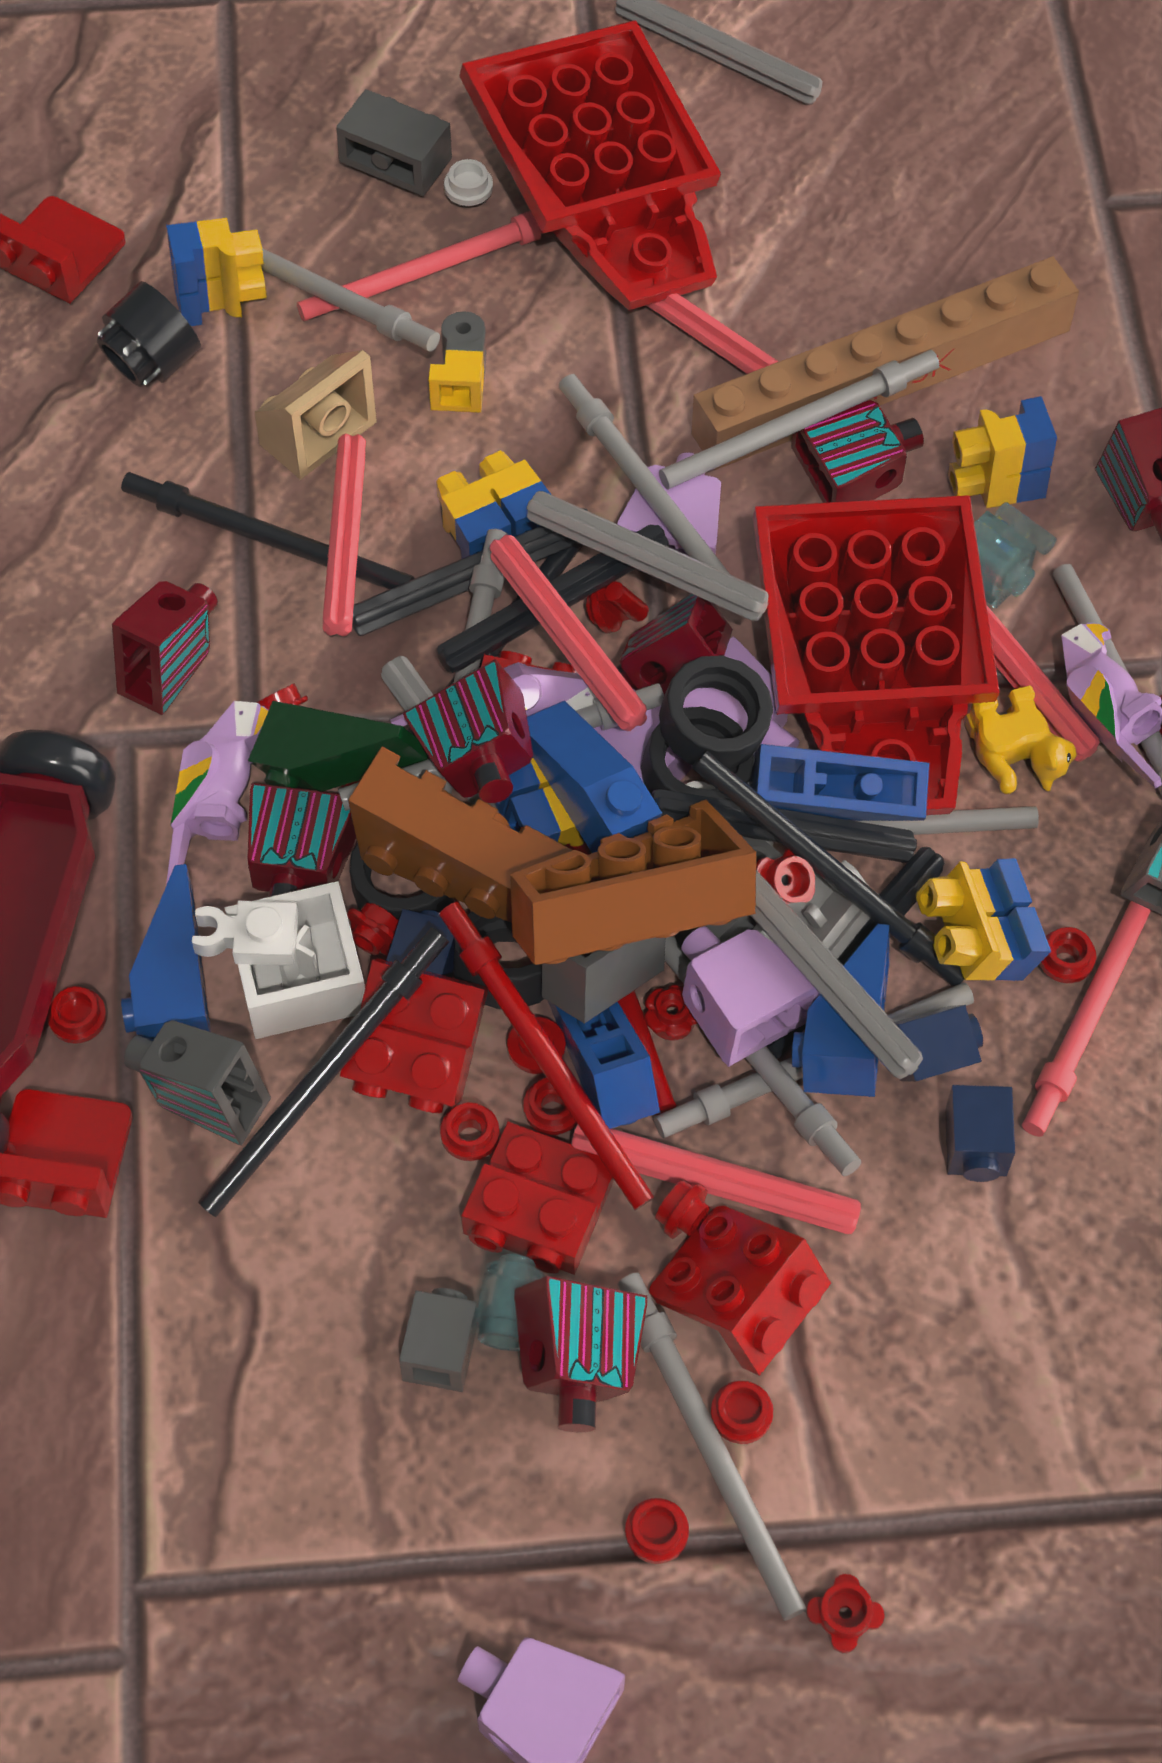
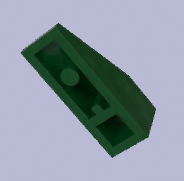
M272 701L248 762L266 774L264 781L268 785L323 792L361 780L382 746L401 756L396 765L399 768L427 760L428 754L419 740L401 725Z

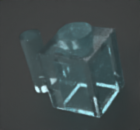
M1008 502L1003 503L995 515L987 510L974 522L986 602L995 609L1011 594L1014 597H1018L1027 589L1035 575L1032 565L1036 550L1046 555L1057 541L1055 536Z

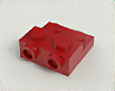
M378 958L372 960L361 1009L385 982L381 976L393 962ZM425 971L419 978L423 981L421 986L409 1000L403 997L342 1068L340 1077L354 1080L352 1090L356 1093L369 1097L386 1098L388 1090L410 1095L408 1105L412 1108L430 1113H442L444 1105L453 1107L462 1101L488 988Z
M507 1122L489 1165L484 1163L461 1215L463 1234L468 1235L469 1240L473 1244L484 1250L500 1253L505 1249L522 1255L527 1263L543 1272L556 1274L559 1270L575 1275L614 1179L598 1155L576 1149L572 1144Z

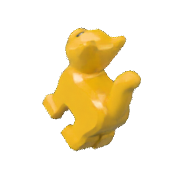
M1029 685L1010 691L1008 697L1012 707L1006 710L1007 714L1000 715L996 712L998 707L997 700L996 702L972 703L970 713L966 715L965 727L970 737L975 741L978 760L987 768L992 777L999 782L1000 791L1003 794H1011L1016 790L1017 777L1010 765L1026 758H1030L1031 766L1044 790L1051 791L1053 781L1067 773L1069 765L1075 760L1077 753L1072 742L1050 732L1045 717L1035 706V692L1032 686Z

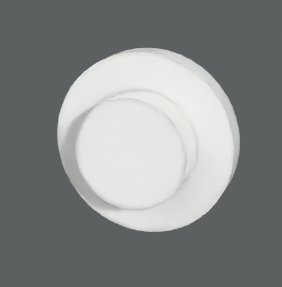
M465 159L451 166L444 180V189L447 197L452 202L463 206H474L483 203L490 197L493 191V180L482 163L472 159Z

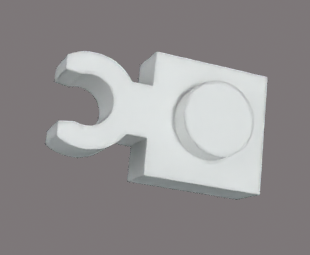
M238 901L236 916H226L222 910L212 906L197 908L195 910L197 925L200 927H214L216 931L210 936H193L194 952L200 956L211 957L222 953L226 948H232L235 964L294 966L299 915L297 902Z

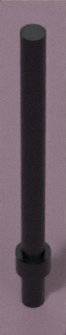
M127 472L123 478L121 485L123 492L155 503L159 511L175 517L185 514L327 567L328 544L189 494V488L168 480L161 484L131 472ZM357 556L356 578L386 589L394 588L415 579L410 574Z
M706 750L700 755L692 766L693 770L797 857L805 859L817 874L877 924L889 925V934L900 942L898 945L900 951L915 963L924 962L952 987L963 982L964 977L960 966L939 964L933 947L936 936L921 922L914 925L711 753Z
M431 927L401 963L397 959L381 976L385 981L198 1201L206 1211L214 1217L220 1214L403 997L407 1000L410 999L423 983L419 979L420 976L448 945L449 941Z

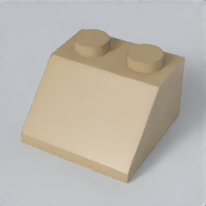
M363 350L331 355L316 367L307 369L296 382L280 394L268 398L254 412L259 444L300 480L337 453L338 439L343 434L347 433L351 436L361 435L377 422L370 356Z

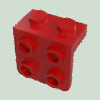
M56 196L46 197L21 224L0 213V268L69 304L73 302L126 244L125 234L122 229Z
M32 1089L20 1091L15 1097L8 1122V1144L5 1153H0V1204L17 1208L29 1206L55 1210L68 1216L89 1215L107 1218L133 1119L129 1106L120 1102Z
M718 1206L709 1212L698 1229L688 1238L653 1281L649 1292L656 1303L719 1331L740 1366L760 1376L776 1354L783 1349L786 1341L810 1310L818 1304L824 1292L831 1285V1282L805 1238L729 1207Z

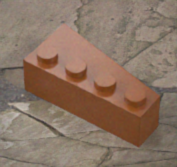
M382 746L348 799L361 860L369 868L381 875L391 876L396 874L414 882L419 889L431 896L442 897L446 895L465 903L472 912L481 917L492 919L496 916L512 923L510 874L570 852L572 849L528 825L522 827L518 833L510 828L508 821L497 812V808L480 799L471 806L463 803L444 790L447 781L427 770L419 779L397 767L396 765L401 756Z
M707 800L690 805V816L673 822V818L669 815L648 821V832L639 836L627 838L617 833L601 839L598 851L586 855L585 853L572 850L510 874L513 938L534 965L543 963L558 964L566 961L569 957L599 950L613 951L625 944L654 937L669 938L680 931L701 926L724 925L733 919L753 915L756 912V851Z

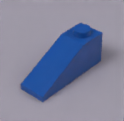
M565 700L527 717L533 758L592 853L598 851L601 839L617 833L627 838L639 836L648 832V821L661 817L662 811L633 765Z
M761 744L753 754L754 763L751 777L747 784L775 808L851 821H924L926 819L929 763Z
M187 864L175 865L130 971L131 997L121 998L126 1033L136 1032L137 1035H143L154 1040L164 1023L171 1020L211 1032L202 956L194 952L192 937L199 936L195 917L194 892Z
M877 924L843 966L883 1011H885L890 966L889 925ZM820 994L808 1008L805 1032H795L793 1037L792 1067L802 1068L804 1092L875 1097L879 1059Z
M548 1001L555 1021L564 1033L566 1048L582 1088L609 1129L621 1125H629L639 1119L660 1113L650 1056L619 1003L616 1002L584 1024Z

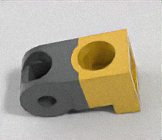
M467 311L455 312L449 315L441 326L442 351L445 365L430 364V408L435 411L481 413L487 358L485 323L475 313Z

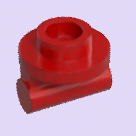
M618 581L610 583L586 599L587 613L591 622L598 625L604 633L617 632L622 626V621L631 619L634 622L643 621L649 613L648 605Z

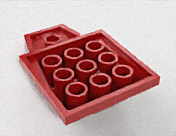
M636 20L462 63L459 77L469 94L476 113L501 154L541 232L544 234L552 231L576 260L609 294L628 310L666 300L667 296L671 294L683 295L713 285L717 274L702 222L695 218L693 207L697 202L695 192L717 186L721 172Z
M970 495L755 506L753 523L761 589L769 594L768 606L764 615L776 715L804 713L819 751L929 763L926 815L950 814L956 808L962 759L961 721L967 715L968 703L996 702L1000 693Z

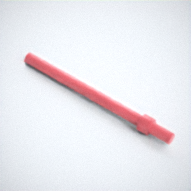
M531 211L512 217L510 224L342 285V287L365 298H369L516 242L523 246L541 239L542 232ZM316 296L297 302L298 312L303 321L339 309V307Z
M1130 901L1053 1062L1044 1064L1035 1083V1088L1038 1092L1022 1123V1128L1029 1134L1039 1137L1043 1136L1059 1102H1065L1068 1099L1077 1080L1074 1073L1077 1064L1151 913L1150 909Z

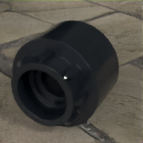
M143 281L133 287L102 316L105 327L97 336V343L107 359L123 376L137 386H146L154 378L163 383L201 348L198 336L178 309L158 290Z

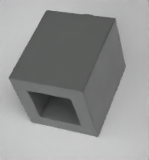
M436 1288L431 1293L415 1290L399 1359L402 1381L463 1392L478 1326L476 1301L468 1300L465 1294L448 1288Z

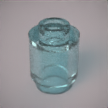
M504 1254L500 1256L499 1261L486 1264L475 1317V1325L479 1328L477 1338L484 1345L499 1350L520 1351L514 1301L515 1288L545 1277L543 1272L535 1268V1262L532 1259L517 1254Z

